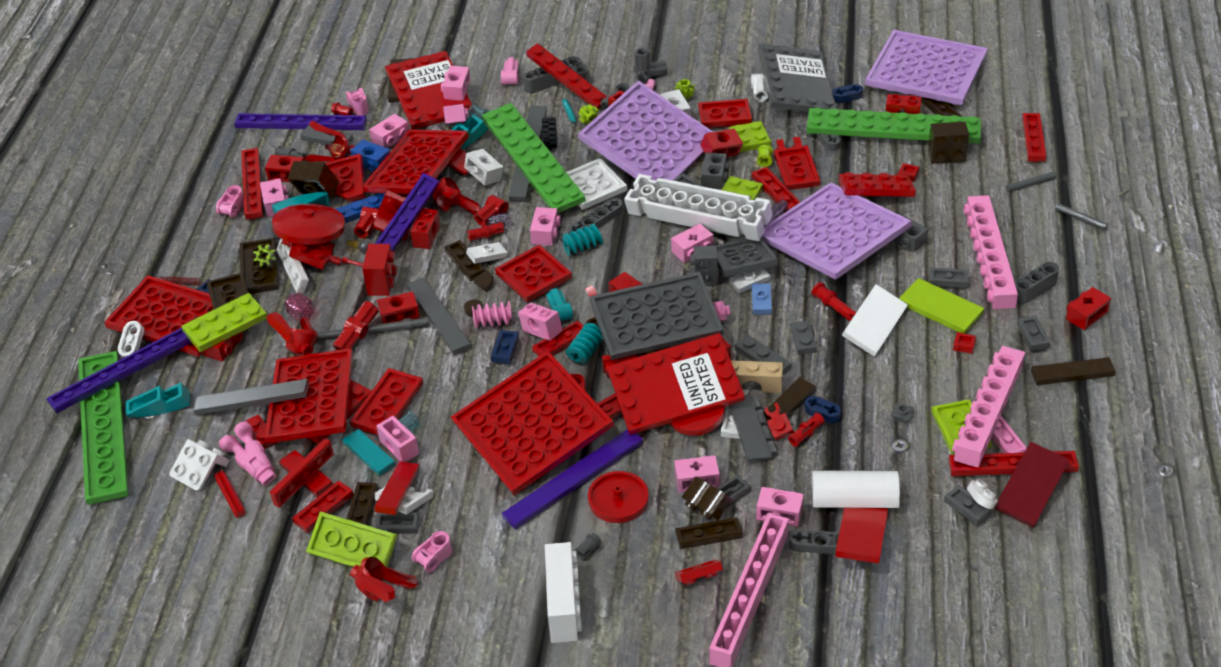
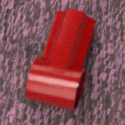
M490 195L485 202V206L473 214L474 220L480 226L485 225L495 216H503L507 212L509 204L495 195Z
M366 206L362 208L360 220L354 228V233L359 238L365 239L373 230V224L379 209Z

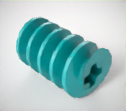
M590 224L589 227L585 226L582 229H576V232L565 233L562 236L563 247L568 256H570V250L574 254L577 253V248L581 252L584 251V245L587 249H590V243L594 247L597 246L596 241L600 245L603 244L602 235L594 224Z
M593 323L584 324L583 328L566 349L567 357L579 364H586L603 340L599 327Z

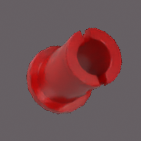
M337 102L332 104L331 112L334 115H352L353 108Z

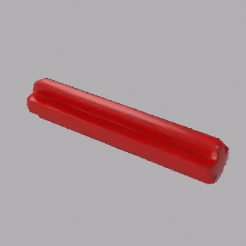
M224 471L216 473L214 476L233 514L237 518L246 514L245 509Z

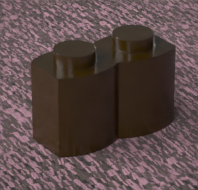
M696 476L682 495V498L686 501L685 506L693 511L699 509L701 511L700 514L708 520L712 518L719 520L732 500L726 493Z

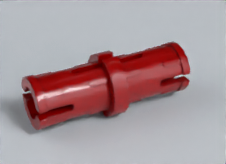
M499 222L488 226L485 224L480 228L467 230V234H469L468 239L471 242L481 238L488 239L492 235L504 233V229H502L504 228L503 223Z
M815 413L808 421L802 422L799 428L788 437L790 444L797 447L804 439L811 437L814 431L825 422L823 416Z

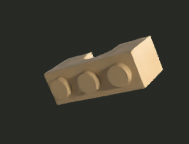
M731 360L741 388L745 382L755 381L761 385L763 393L782 392L783 363Z

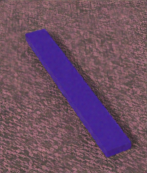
M238 113L234 125L235 128L306 129L311 121H315L333 130L364 131L367 117L359 115Z
M182 328L49 396L46 400L57 414L192 342L185 335Z
M625 430L502 512V518L516 530L642 445L643 439L636 433L629 435L628 430Z

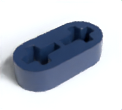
M852 84L835 88L832 92L834 101L836 103H844L858 100L863 96V87L859 84Z
M810 396L805 400L804 409L808 415L813 416L815 413H819L823 416L825 422L836 423L840 420L841 408L839 405L817 396Z

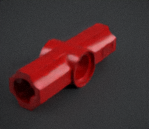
M365 301L354 317L350 316L346 320L342 333L333 343V348L336 350L349 349L355 345L358 339H363L368 332L369 324L379 312L378 308L373 303Z

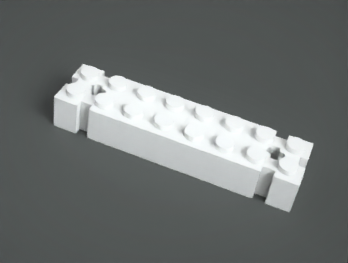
M638 174L633 183L634 190L630 189L624 199L628 214L641 216L645 213L647 218L694 227L701 223L709 231L736 237L744 234L746 239L760 241L764 233V225H768L772 217L770 200L756 198L753 201L747 195L657 178L655 181L652 180V176Z

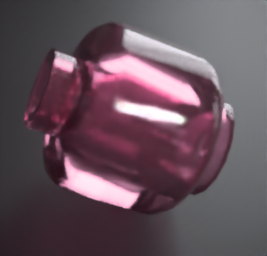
M301 293L291 294L285 302L286 312L298 320H301L303 316L309 318L314 311L312 300Z

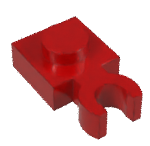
M774 403L776 410L770 412L766 407L765 413L771 418L767 423L774 439L777 441L794 433V430L786 413L781 414L780 406L778 403Z

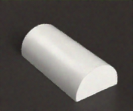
M812 471L813 507L899 508L898 471Z

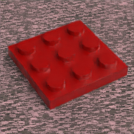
M537 245L495 268V274L527 303L572 278V272L541 245Z

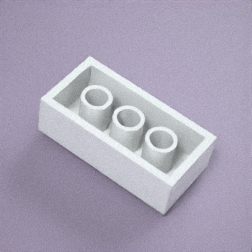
M571 542L545 544L547 609L551 643L578 641V632L582 631L576 551H572Z

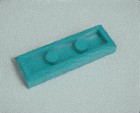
M359 429L342 439L343 444L378 476L396 466L395 461Z

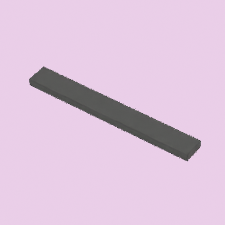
M530 105L526 122L541 140L542 118H546L547 106ZM516 165L508 198L509 201L526 202L530 182Z

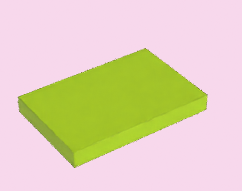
M970 399L931 407V413L952 455H955L952 448L955 439L959 440L961 426L965 427L967 413L971 414L972 402ZM991 440L989 442L987 449L992 447Z

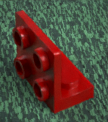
M387 190L380 204L373 228L383 232L406 198ZM410 228L408 229L402 240L406 241Z

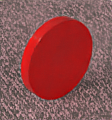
M725 407L670 423V425L677 432L685 435L698 436L707 434L721 424L725 416Z
M613 471L601 475L593 481L588 490V504L592 513L599 519L610 523H625L636 519L645 511L649 501L648 488L645 482L637 475L625 471Z

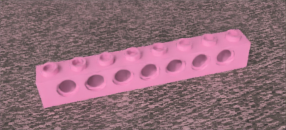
M989 195L967 197V204H964V215H967L970 237L974 239L973 248L974 251H977V263L981 264L980 274L984 276V288L988 290L987 300L991 302L993 309L1016 308L1018 293Z
M1002 346L999 353L995 352L993 364L989 365L987 371L988 377L984 376L982 389H978L977 401L972 402L971 414L967 413L964 422L965 427L961 426L959 431V440L955 439L952 448V451L955 452L954 461L979 468L1023 367L1024 351Z

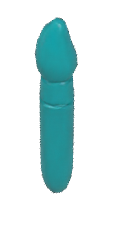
M564 98L562 104L569 116V120L576 123V115L569 101Z

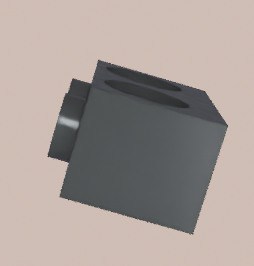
M706 152L701 173L702 186L712 189L723 188V183L727 182V172H729L730 161H727V154Z
M898 213L911 220L912 227L892 241L900 244L905 249L915 252L927 242L928 228Z
M716 245L694 246V254H691V265H694V268H691V274L700 272L705 286H717Z

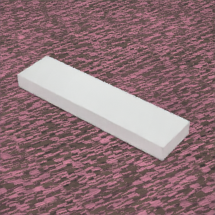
M280 239L277 253L297 294H304L309 279L300 261L288 257L291 247L281 244L282 239Z

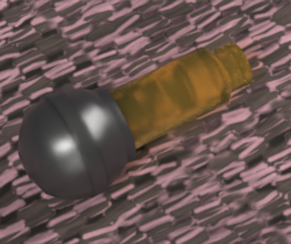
M347 241V245L359 249L362 253H366L368 244H370L368 241Z

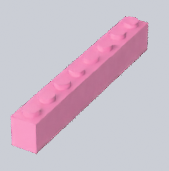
M771 513L767 514L710 645V665L733 667L788 537L789 518Z

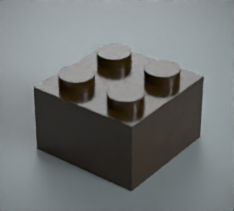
M966 122L932 123L930 125L928 154L931 164L966 162L969 141Z
M293 161L288 176L290 183L301 195L327 192L328 197L333 198L339 182L333 172L322 161Z

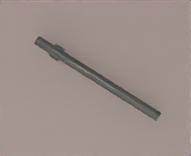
M406 318L398 322L369 325L367 333L403 328L404 330H409L412 327L427 325L426 318L413 320ZM343 329L317 332V340L339 337Z

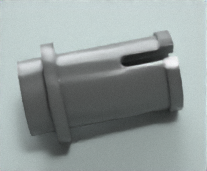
M595 533L588 534L586 540L574 550L576 555L584 560L595 548L598 549L600 547L601 539Z

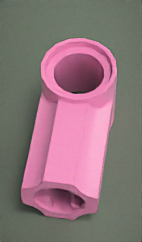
M509 57L504 63V69L501 70L502 85L518 84L519 62L514 57Z

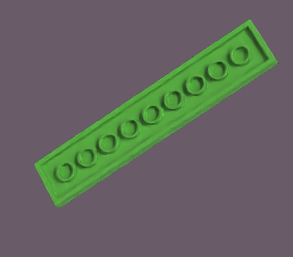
M512 103L481 115L484 123L549 208H557V213H560L586 202L585 195Z
M809 108L807 133L929 141L930 125L932 123L966 122L969 132L968 143L980 144L981 118L973 116L959 117L955 115L941 116L938 114L924 115L921 113L907 114L903 112L889 113Z
M117 351L79 358V381L119 361ZM118 381L80 401L84 487L87 505L129 496L121 382Z

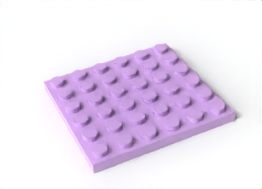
M893 30L867 75L865 85L901 92L906 95L911 94L935 99L936 101L949 102L954 105H963L987 55L988 48Z
M637 81L579 132L578 138L635 179L638 174L652 176V180L655 181L657 178L673 181L704 154L700 144L704 134L713 131L642 82Z
M829 183L764 226V233L761 238L768 245L836 280L912 227V222L859 195H844L840 186Z

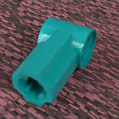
M557 288L551 289L546 294L551 310L558 312L560 322L573 319L572 307L569 302H566L562 291Z

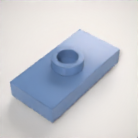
M770 283L752 284L753 314H772Z

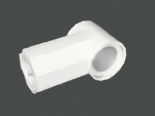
M751 74V89H753L754 99L758 100V102H764L768 98L763 74Z

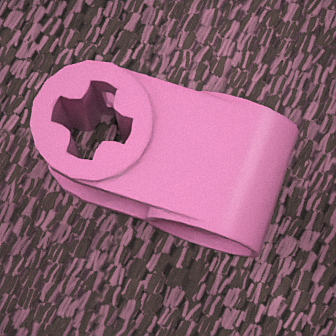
M359 88L357 91L346 92L348 104L353 108L355 115H366L369 109L363 89Z
M233 185L227 188L216 204L217 214H227L233 218L237 216L242 206H244L243 192L240 186Z
M444 531L435 532L414 550L411 556L412 561L421 564L428 573L434 571L438 565L452 554L453 550L449 535Z

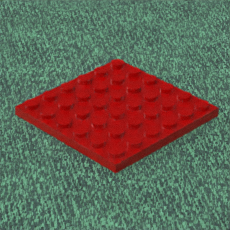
M546 351L451 416L453 423L514 496L615 426L613 420L549 351Z

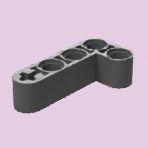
M571 56L560 60L589 82L588 66L579 57ZM541 67L526 72L523 75L524 91L526 93H535L561 84V82Z

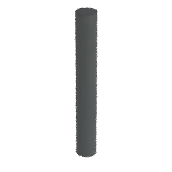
M1053 171L1006 185V191L1010 192L1054 179L1056 174Z
M1060 203L1055 207L1057 211L1100 229L1106 230L1108 227V223Z

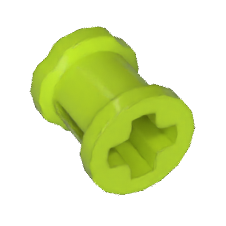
M769 145L760 146L758 148L757 164L761 167H769L772 164L773 148Z

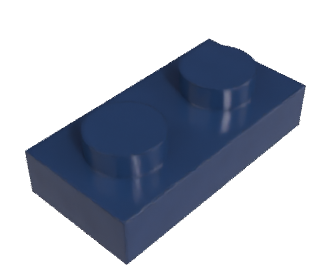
M499 331L491 354V362L511 363L519 339V332Z

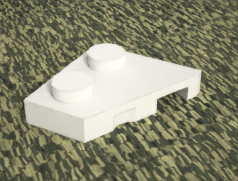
M410 487L398 511L407 515L432 499L433 490L427 489L425 493L415 492V487ZM384 488L375 493L376 501H378Z

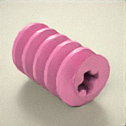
M510 301L507 302L506 307L503 302H500L499 308H497L495 303L492 304V308H489L486 303L484 309L478 304L475 310L472 305L473 321L476 328H479L480 322L483 327L487 326V322L493 327L495 321L501 326L503 320L506 325H509L510 319L512 320Z

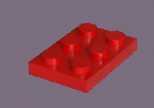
M748 99L698 102L700 122L707 128L752 123Z

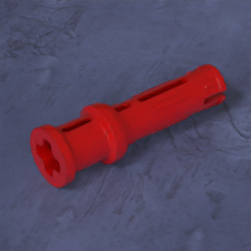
M819 282L813 287L811 291L813 297H818L824 306H831L851 322L857 312L838 299L836 292L828 290L823 282Z

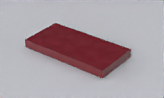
M1030 442L994 509L1034 528L1070 460Z

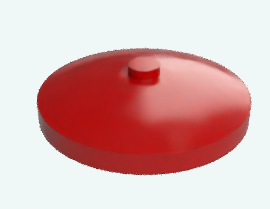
M297 204L279 210L272 218V229L279 238L291 243L303 245L322 244L335 240L342 235L345 230V219L339 211L325 205Z

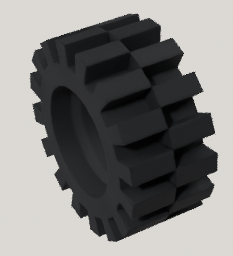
M556 117L542 118L543 143L547 148H557Z

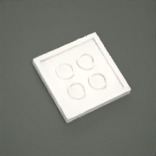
M600 158L566 172L585 195L586 202L578 205L582 210L627 191V185Z

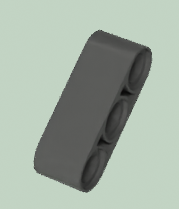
M1046 262L1015 281L1018 293L1017 303H1027L1055 286L1059 266L1053 262Z

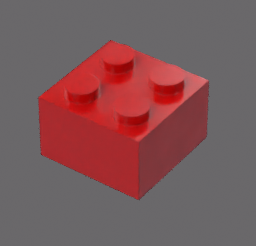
M368 244L362 267L368 296H390L391 288H394V276H397V265H394L395 253L391 251L390 244Z

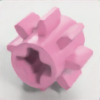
M724 301L713 302L720 322L726 321V316L730 314L729 305L725 306Z

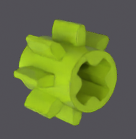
M682 79L676 83L674 90L679 89L685 100L693 96L695 85H691V81L687 79Z
M591 104L585 105L578 113L581 116L579 120L583 124L588 125L599 116L597 114L599 110Z
M269 244L265 248L262 245H258L259 250L253 251L256 254L254 261H260V266H263L265 262L270 266V260L276 259L273 256L276 250L269 249ZM263 252L268 253L266 258L261 257V255H263Z

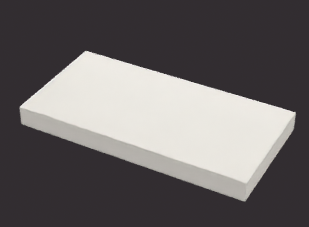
M875 284L842 333V336L872 356H875L908 305Z

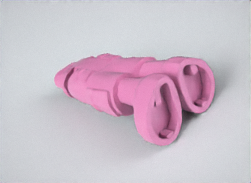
M242 421L235 426L234 432L245 443V449H243L239 440L232 435L222 437L219 441V447L224 452L235 453V461L238 465L254 477L257 482L267 486L276 478V474L273 472L274 467L271 465L261 443L253 440L252 426L248 422Z

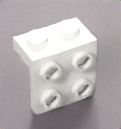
M187 439L170 471V476L190 488L200 491L215 463L227 467L230 460L224 457V452L213 448V450L209 449L210 444L199 440L197 443Z

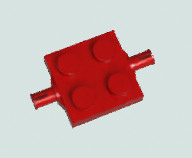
M282 239L281 244L291 247L288 257L322 270L329 262L338 266L341 264L342 259L332 256L334 244L326 242L303 245Z

